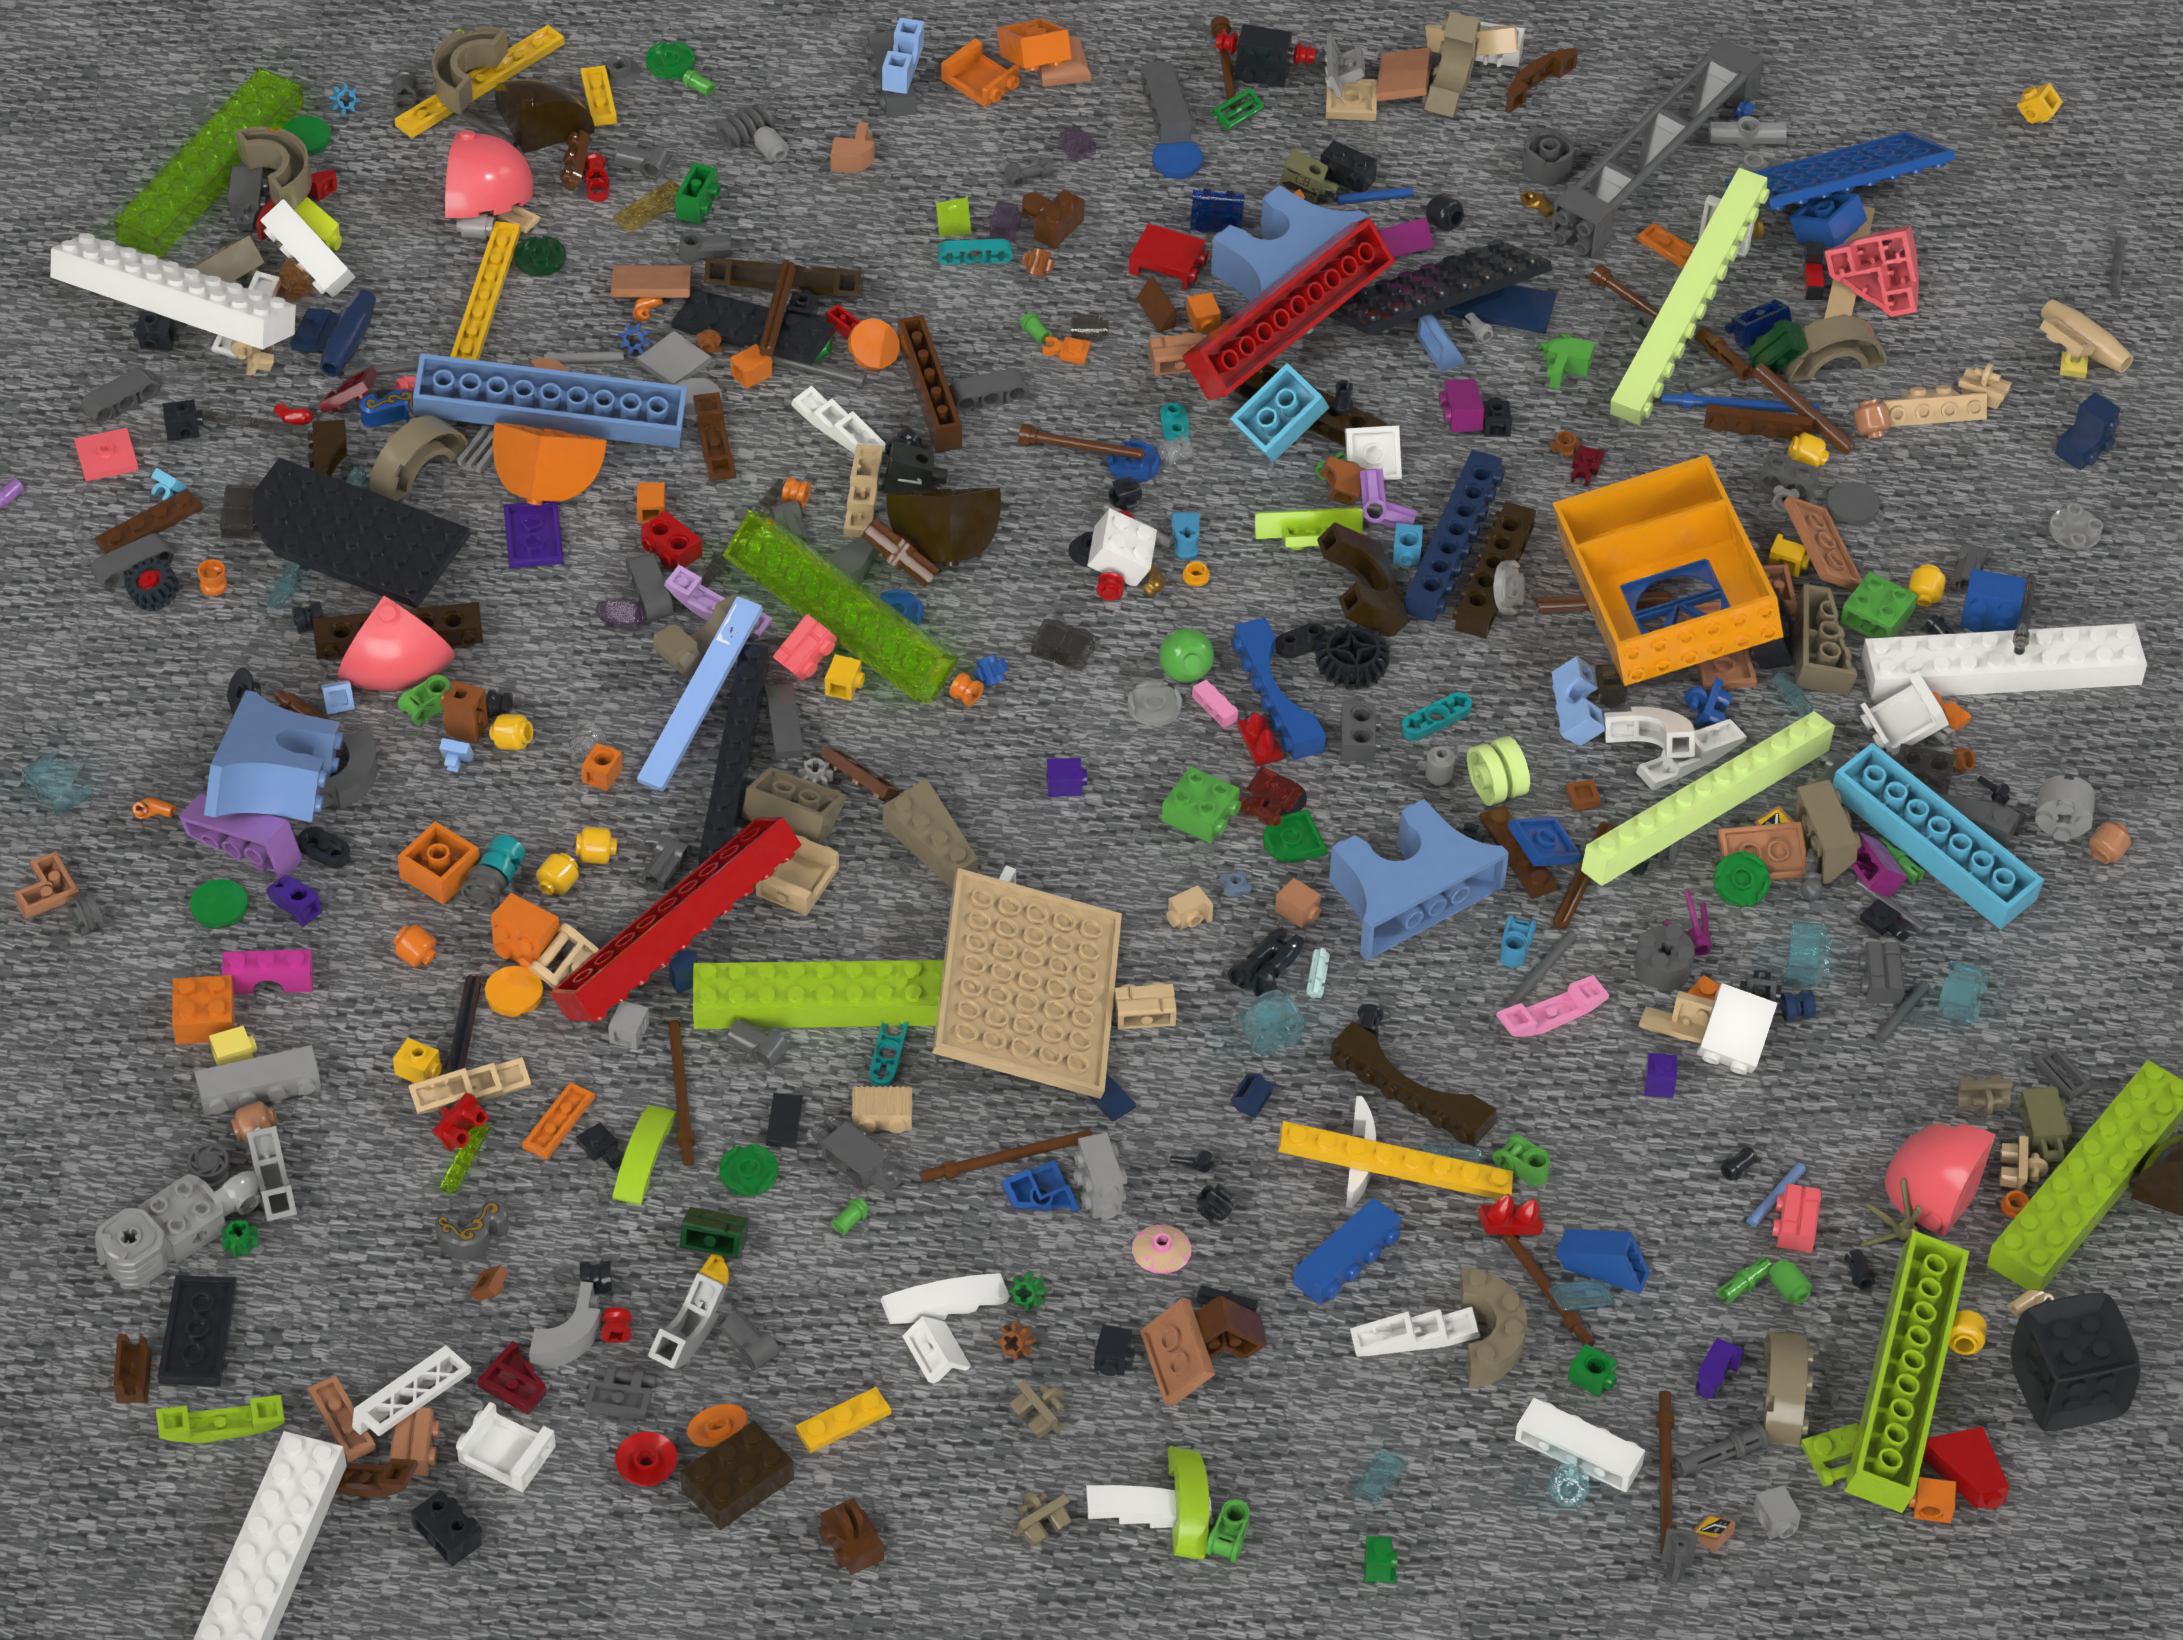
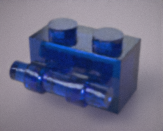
M1204 188L1203 191L1193 190L1190 230L1201 233L1222 232L1229 225L1242 229L1245 205L1244 194H1234V191L1229 190L1226 193L1212 192L1208 188Z
M1774 299L1733 317L1732 322L1725 325V330L1729 335L1734 333L1736 344L1747 352V349L1755 343V339L1760 335L1768 333L1773 328L1774 323L1779 320L1792 322L1790 307Z

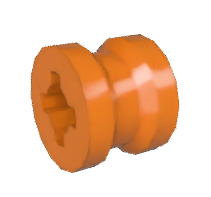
M788 477L782 491V502L797 500L799 506L804 508L810 497L811 482H798L796 478Z
M962 672L954 679L949 694L954 699L960 698L964 705L971 707L981 697L984 685L978 680H971L970 675Z

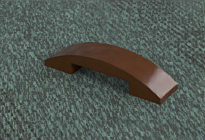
M1570 48L1547 54L1522 69L1508 89L1505 111L1511 113L1524 104L1527 91L1551 74L1560 79L1576 68L1578 50Z
M720 392L693 395L699 438L709 481L736 478L734 460L730 452Z
M391 1458L388 1465L348 1463L346 1461L347 1466L337 1491L361 1497H384L397 1494L406 1489L419 1463L416 1460Z

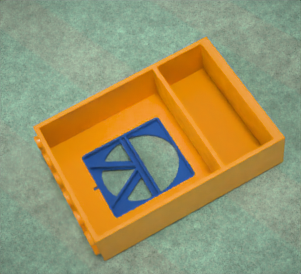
M1708 455L1552 503L1561 545L1624 686L1783 637L1777 596ZM1693 577L1713 587L1709 590L1636 612L1637 602L1643 592L1651 585L1667 578ZM1712 600H1721L1720 611L1706 614L1693 607ZM1680 611L1694 618L1676 624ZM1667 615L1662 629L1649 632L1641 625L1642 622Z

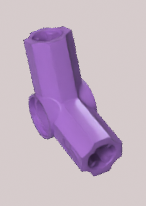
M1383 468L1359 471L1363 514L1368 521L1395 529L1396 523L1414 524L1417 510L1386 501ZM1372 503H1378L1382 506L1383 511L1380 516L1371 517L1367 513L1368 506Z

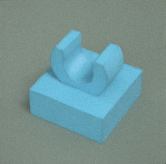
M158 468L155 469L151 476L159 482L154 485L151 493L159 496L162 491H166L162 500L175 495L174 491L179 493L186 488L188 489V486Z

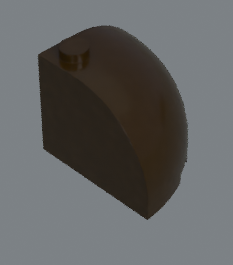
M511 80L496 85V108L518 142L523 154L565 142L571 132H576L578 129H582L589 134L595 133L593 119L585 106L572 94L560 87L537 80Z
M1000 488L935 489L921 492L910 491L886 494L888 519L893 532L897 535L901 534L910 540L918 548L917 551L930 561H942L943 566H958L960 560L971 559L980 555L991 543L1000 518Z
M2183 1134L2172 1137L2159 1145L2148 1156L2141 1171L2133 1173L2129 1183V1187L2134 1189L2131 1199L2183 1216Z

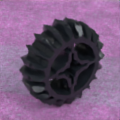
M1347 623L1345 628L1337 625L1334 631L1328 629L1327 633L1321 636L1316 647L1315 662L1316 667H1319L1320 675L1325 674L1326 682L1334 679L1335 687L1342 682L1346 690L1350 684H1354L1358 690L1361 683L1369 688L1371 682L1377 684L1380 677H1384L1389 666L1390 651L1389 646H1386L1385 638H1380L1379 631L1371 633L1370 626L1363 629L1359 624L1356 627H1351Z

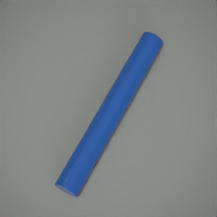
M1413 188L1340 194L1336 196L1338 205L1408 198L1413 197Z

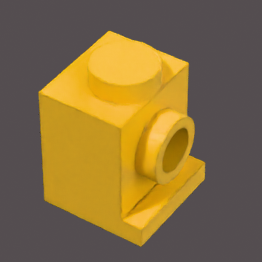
M1778 533L1770 551L1768 565L1788 564L1790 575L1799 577L1802 569L1807 570L1810 557L1806 553L1804 545L1785 540L1783 535Z

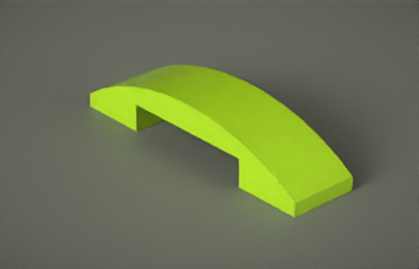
M653 1105L646 1107L628 1143L617 1176L612 1199L641 1206L650 1184L651 1172L666 1135H669L677 1111Z
M281 1395L250 1398L249 1406L188 1412L187 1405L156 1409L159 1438L175 1442L207 1443L260 1434L285 1424Z
M1170 1446L1168 1448L1169 1475L1174 1476L1177 1515V1522L1172 1528L1173 1554L1191 1559H1204L1209 1531V1487L1204 1461L1199 1451Z

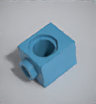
M1396 523L1392 564H1400L1404 567L1420 565L1423 525Z

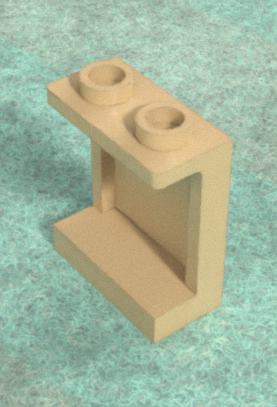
M796 835L802 845L794 851L795 856L785 863H780L774 868L775 872L771 877L756 884V896L807 916L838 871L839 853L828 846H822L803 836Z

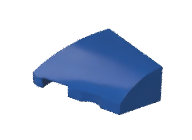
M1056 1160L1032 1170L1027 1169L1001 1181L1000 1186L1013 1209L1051 1211V1209L1070 1207V1212L1080 1210L1069 1184H1066Z

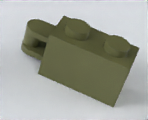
M2057 1087L2022 1089L2018 1107L2025 1134L2029 1137L2028 1146L2030 1152H2039L2040 1158L2047 1163L2062 1162L2065 1157L2064 1150L2067 1141L2072 1138L2071 1124L2065 1120L2066 1106L2064 1099L2059 1097Z

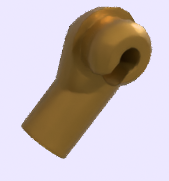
M1529 190L1521 194L1520 199L1525 207L1540 210L1545 218L1553 216L1554 208L1543 194Z
M1152 562L1151 570L1146 574L1149 582L1143 586V590L1150 597H1153L1157 592L1160 593L1166 581L1163 574Z

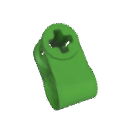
M443 675L429 677L418 686L403 693L398 700V708L403 712L406 711L411 716V720L415 725H421L443 710L440 702L443 692L451 690L449 680Z
M1511 1134L1508 1137V1143L1502 1149H1498L1493 1153V1160L1496 1165L1502 1169L1513 1171L1514 1175L1528 1184L1539 1186L1546 1183L1549 1179V1153L1527 1141L1519 1134Z
M1233 1499L1223 1505L1216 1525L1213 1527L1208 1538L1205 1551L1207 1555L1215 1553L1230 1558L1232 1563H1237L1249 1528L1250 1510L1245 1502ZM1234 1517H1235V1518H1239V1519H1241V1520H1240V1521H1232V1520H1230V1518H1234Z

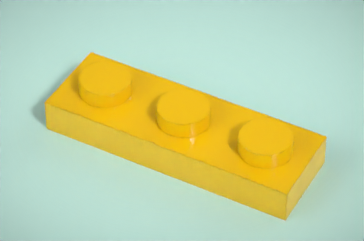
M605 65L580 68L588 111L593 119L594 126L617 124L616 110Z
M874 1387L795 1425V1431L808 1451L812 1453L891 1415V1408L877 1387Z

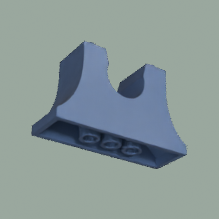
M1279 185L1273 191L1266 193L1262 199L1261 235L1266 240L1255 238L1247 233L1246 230L1229 225L1222 232H1218L1212 240L1211 274L1235 288L1251 302L1348 225L1366 219L1368 215L1360 210L1338 211L1320 207L1300 198Z
M246 690L210 765L204 815L218 817L234 813H259L312 822L316 812L321 813L324 796L319 795L320 787L324 788L326 779L331 777L332 774L337 775L340 758H336V750L341 749L343 742V733H339L340 722L286 710L268 702L257 692Z
M1423 799L1415 804L1406 806L1401 811L1398 847L1405 860H1386L1378 856L1372 850L1370 844L1354 835L1346 840L1337 842L1332 847L1329 882L1349 903L1359 919L1362 928L1360 954L1368 961L1504 888L1509 856L1508 851L1503 846L1481 843L1458 832Z

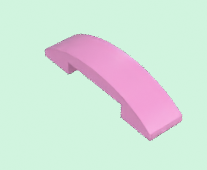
M1592 975L1569 984L1568 992L1527 1008L1522 1003L1497 1012L1496 1016L1512 1036H1534L1548 1032L1591 1012L1609 998V994L1596 977Z

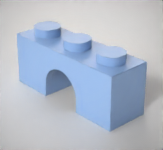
M899 18L894 32L893 51L887 52L882 66V90L907 94L924 46V21Z
M1576 656L1552 671V688L1556 697V711L1559 715V731L1564 739L1570 740L1576 745H1583L1604 732L1605 727L1602 710L1586 699L1589 694L1598 689L1595 668Z

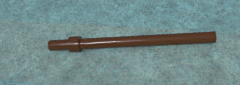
M671 1020L668 1023L679 1124L677 1144L681 1148L683 1165L691 1166L694 1164L693 1147L695 1145V1134L691 1130L681 1029L678 1020Z
M1089 1129L967 1160L942 1162L941 1166L919 1171L922 1183L943 1177L948 1180L958 1177L960 1173L1078 1145V1138L1091 1136L1092 1132Z
M1500 1235L1564 1319L1563 1324L1570 1333L1574 1332L1583 1345L1586 1343L1593 1347L1596 1341L1584 1327V1320L1577 1312L1571 1310L1515 1235Z
M1666 1390L1659 1392V1411L1656 1413V1427L1659 1428L1660 1554L1663 1552L1667 1528L1673 1529L1671 1429L1674 1427L1675 1422L1674 1413L1671 1411V1392Z

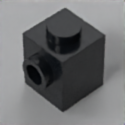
M1102 1324L1095 1351L1094 1370L1100 1371L1106 1376H1115L1116 1374L1124 1376L1126 1366H1132L1135 1357V1348H1131L1132 1330Z

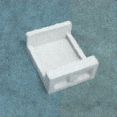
M1919 671L1908 676L1912 683L1908 688L1870 709L1865 702L1860 705L1864 712L1860 718L1868 731L1872 728L1874 729L1876 734L1872 737L1876 745L1881 750L1885 748L1887 752H1892V755L1898 754L1949 725L1942 708Z
M1722 983L1716 992L1715 1003L1701 1045L1696 1054L1702 1056V1059L1710 1064L1717 1065L1721 1063L1730 1066V1070L1742 1075L1747 1074V1072L1752 1073L1757 1067L1777 1003Z
M491 1402L488 1403L484 1410L478 1411L473 1420L472 1427L467 1433H463L459 1437L456 1444L460 1463L522 1493L556 1447L553 1430L543 1426L539 1433L534 1432L497 1414L496 1404Z

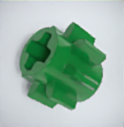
M246 1219L244 1221H231L226 1229L221 1230L223 1250L228 1251L231 1249L234 1258L237 1255L249 1256L253 1247H259L257 1227L252 1226L249 1228Z
M1032 1271L1026 1272L1024 1278L1020 1275L1014 1277L1013 1281L1016 1285L1009 1290V1293L1013 1294L1015 1299L1014 1305L1022 1304L1025 1310L1028 1311L1032 1309L1034 1304L1036 1306L1044 1304L1045 1301L1042 1296L1049 1292V1289L1044 1286V1277H1033Z

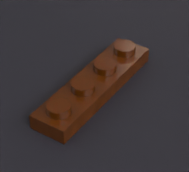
M1707 404L1704 428L1717 432L1724 430L1738 432L1741 435L1754 434L1770 439L1777 437L1792 440L1794 436H1799L1804 432L1811 434L1813 417Z
M186 488L95 537L96 544L107 554L147 535L162 532L201 511L202 504Z
M1503 805L1480 813L1479 820L1494 843L1503 846L1508 851V864L1530 898L1534 899L1557 891L1558 885L1545 866L1534 867L1507 827L1511 819L1514 818L1506 806Z

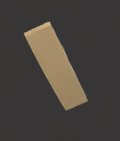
M856 445L850 476L844 536L860 537L874 519L883 446Z
M523 1057L498 1065L490 1063L466 1071V1068L409 1085L408 1088L417 1114L440 1111L443 1107L452 1108L466 1092L472 1094L476 1101L480 1102L531 1087V1081Z

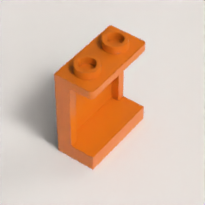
M974 38L941 63V80L986 108L993 102L997 103L1009 90L1017 88L1020 82V67L1015 64L1007 70L982 54V42Z

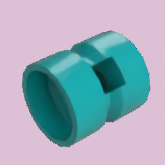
M496 835L488 845L487 853L481 857L477 866L483 865L497 870L503 875L506 881V888L514 877L515 871L522 863L526 852L520 842L507 835Z

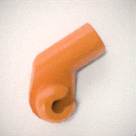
M662 298L637 299L632 311L634 319L638 322L648 320L650 318V309L662 306Z
M154 797L137 801L132 806L133 814L139 819H146L157 814L172 818L177 809L176 805Z

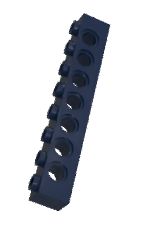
M1471 450L1405 596L1404 606L1408 615L1435 622L1438 614H1444L1447 605V599L1445 598L1447 595L1452 596L1456 583L1454 578L1455 576L1460 577L1463 570L1464 562L1462 560L1463 558L1468 559L1472 549V543L1470 542L1471 540H1477L1480 532L1479 522H1485L1489 507L1487 504H1493L1497 492L1495 486L1502 484L1505 470L1501 469L1502 458Z

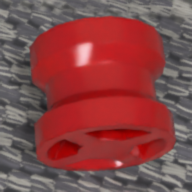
M611 1307L604 1310L601 1314V1322L604 1325L601 1329L603 1341L607 1343L628 1342L632 1334L629 1327L632 1322L631 1312L621 1307Z

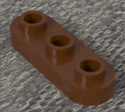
M578 129L576 132L572 131L566 142L569 146L563 158L565 166L559 179L562 180L561 186L569 191H573L577 187L584 171L590 134L582 129Z

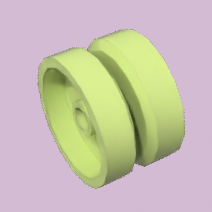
M1511 736L1495 739L1490 745L1483 743L1470 747L1467 752V767L1470 780L1485 805L1493 806L1504 802L1507 797L1516 798L1528 793L1530 775L1527 762L1521 748Z

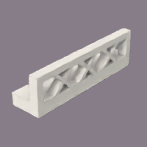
M445 1345L356 1406L353 1413L352 1428L360 1435L371 1429L378 1436H381L470 1374L471 1367ZM453 1365L458 1369L454 1373H449ZM413 1399V1401H412L411 1403H409L408 1405H404V1404H406L407 1402H409L410 1400ZM390 1415L388 1419H386L382 1423H379L381 1420Z

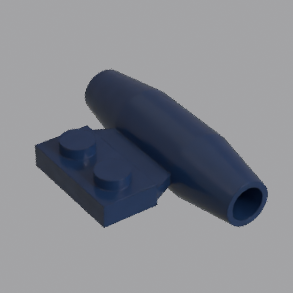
M358 290L339 315L330 309L308 308L290 342L291 350L317 353L318 350L324 349L320 370L328 376H338L355 355L370 326L376 302L374 294L368 290Z

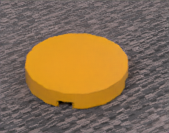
M521 966L504 967L494 972L487 980L485 986V996L490 1008L500 1015L517 1017L523 1013L534 1011L541 1003L544 994L541 979L531 973L527 967Z

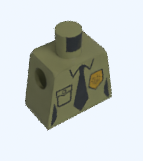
M1291 149L1281 176L1280 186L1292 193L1300 189L1305 196L1304 200L1315 205L1319 194L1334 199L1338 189V184L1325 180L1328 170L1327 165L1295 149Z

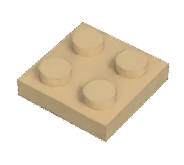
M1361 79L1354 84L1347 83L1342 85V97L1337 98L1334 90L1330 91L1326 84V119L1376 121L1377 79Z

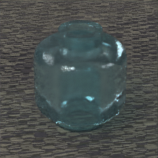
M1563 1464L1551 1474L1549 1492L1553 1500L1559 1505L1575 1507L1583 1503L1588 1496L1590 1488L1589 1477L1585 1470L1578 1465Z

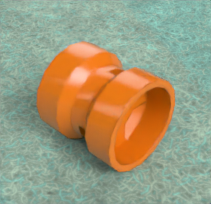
M209 559L203 561L198 567L200 590L206 595L217 596L227 589L225 566L221 561Z

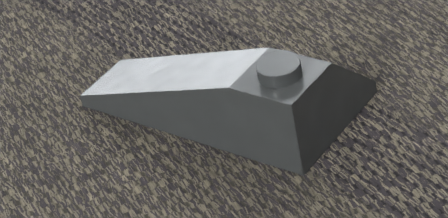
M1936 793L2005 849L2026 815L2024 812L1999 802Z

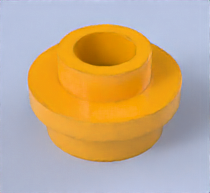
M1198 561L1189 563L1184 568L1182 574L1184 582L1193 587L1205 585L1210 577L1206 565Z

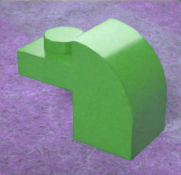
M1565 338L1553 343L1548 349L1546 367L1548 368L1546 378H1550L1549 388L1559 390L1566 372L1587 377L1593 361L1595 343L1577 338Z

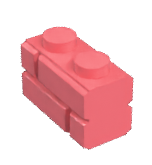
M806 614L772 657L782 667L803 682L807 677H811L816 672L817 664L820 660L833 651L837 638L827 628Z
M1787 1184L1784 1195L1778 1194L1775 1212H1780L1781 1216L1780 1219H1774L1772 1236H1777L1776 1247L1812 1253L1822 1192L1820 1189L1803 1188L1800 1185Z

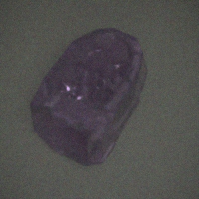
M1069 126L1060 131L1059 140L1061 148L1071 161L1079 162L1096 154V142L1088 132Z
M598 602L597 613L602 622L610 623L614 628L641 629L643 624V607L641 602Z

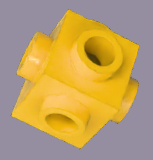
M2049 82L2038 87L2031 86L2022 93V98L2018 102L2017 107L2029 123L2033 124L2039 121L2044 123L2054 116L2063 101Z

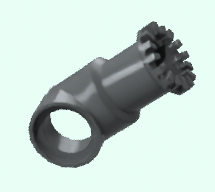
M409 70L398 71L396 76L394 75L396 87L393 93V106L397 117L416 106V89L414 85H416L417 77L411 71L409 72ZM402 106H410V108H406L405 110L404 108L400 109V107Z

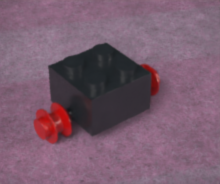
M1243 24L1240 36L1237 31H1234L1232 35H1228L1226 30L1223 29L1222 34H1217L1215 45L1216 48H1219L1220 54H1222L1224 49L1229 50L1231 56L1237 51L1236 80H1242L1245 83L1266 84L1270 87H1285L1290 69V58L1293 57L1296 66L1300 62H1305L1306 67L1309 68L1310 63H1315L1317 49L1312 48L1313 43H1310L1308 47H1303L1301 41L1295 45V48H1292V32L1247 24Z

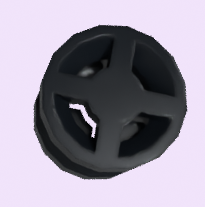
M495 690L488 691L486 696L488 718L499 716L500 714H510L513 705V694L511 692L498 694Z

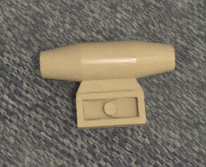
M2054 299L2049 300L2042 308L2041 317L2044 320L2040 329L2047 333L2046 337L2049 340L2065 346L2066 352L2077 358L2088 356L2092 360L2119 373L2125 372L2132 364V354L2111 333L2083 313Z

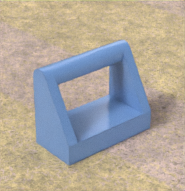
M1433 314L1420 317L1417 339L1440 372L1464 365V357Z

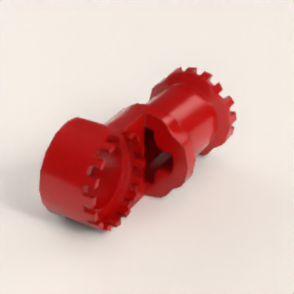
M593 152L591 155L589 153L588 157L586 156L584 168L587 170L585 173L586 193L589 200L603 202L608 199L610 194L607 171L604 169L606 165L605 157L597 152L596 154ZM594 189H602V190H604V191H601V193H599V192L595 193V191H593V190H594Z

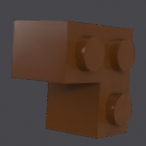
M1221 1295L1194 1312L1210 1359L1224 1350L1242 1359L1249 1358L1267 1346L1261 1315Z

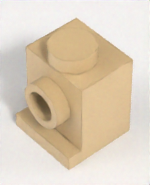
M1197 885L1169 898L1167 919L1172 927L1177 926L1179 930L1188 926L1191 928L1196 927L1203 919L1208 923L1212 921L1213 903Z

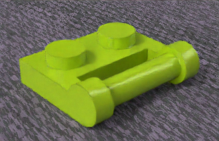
M1858 1423L1801 1440V1446L1823 1487L1833 1485V1481L1847 1477L1850 1463L1832 1469L1825 1465L1852 1457L1859 1428Z

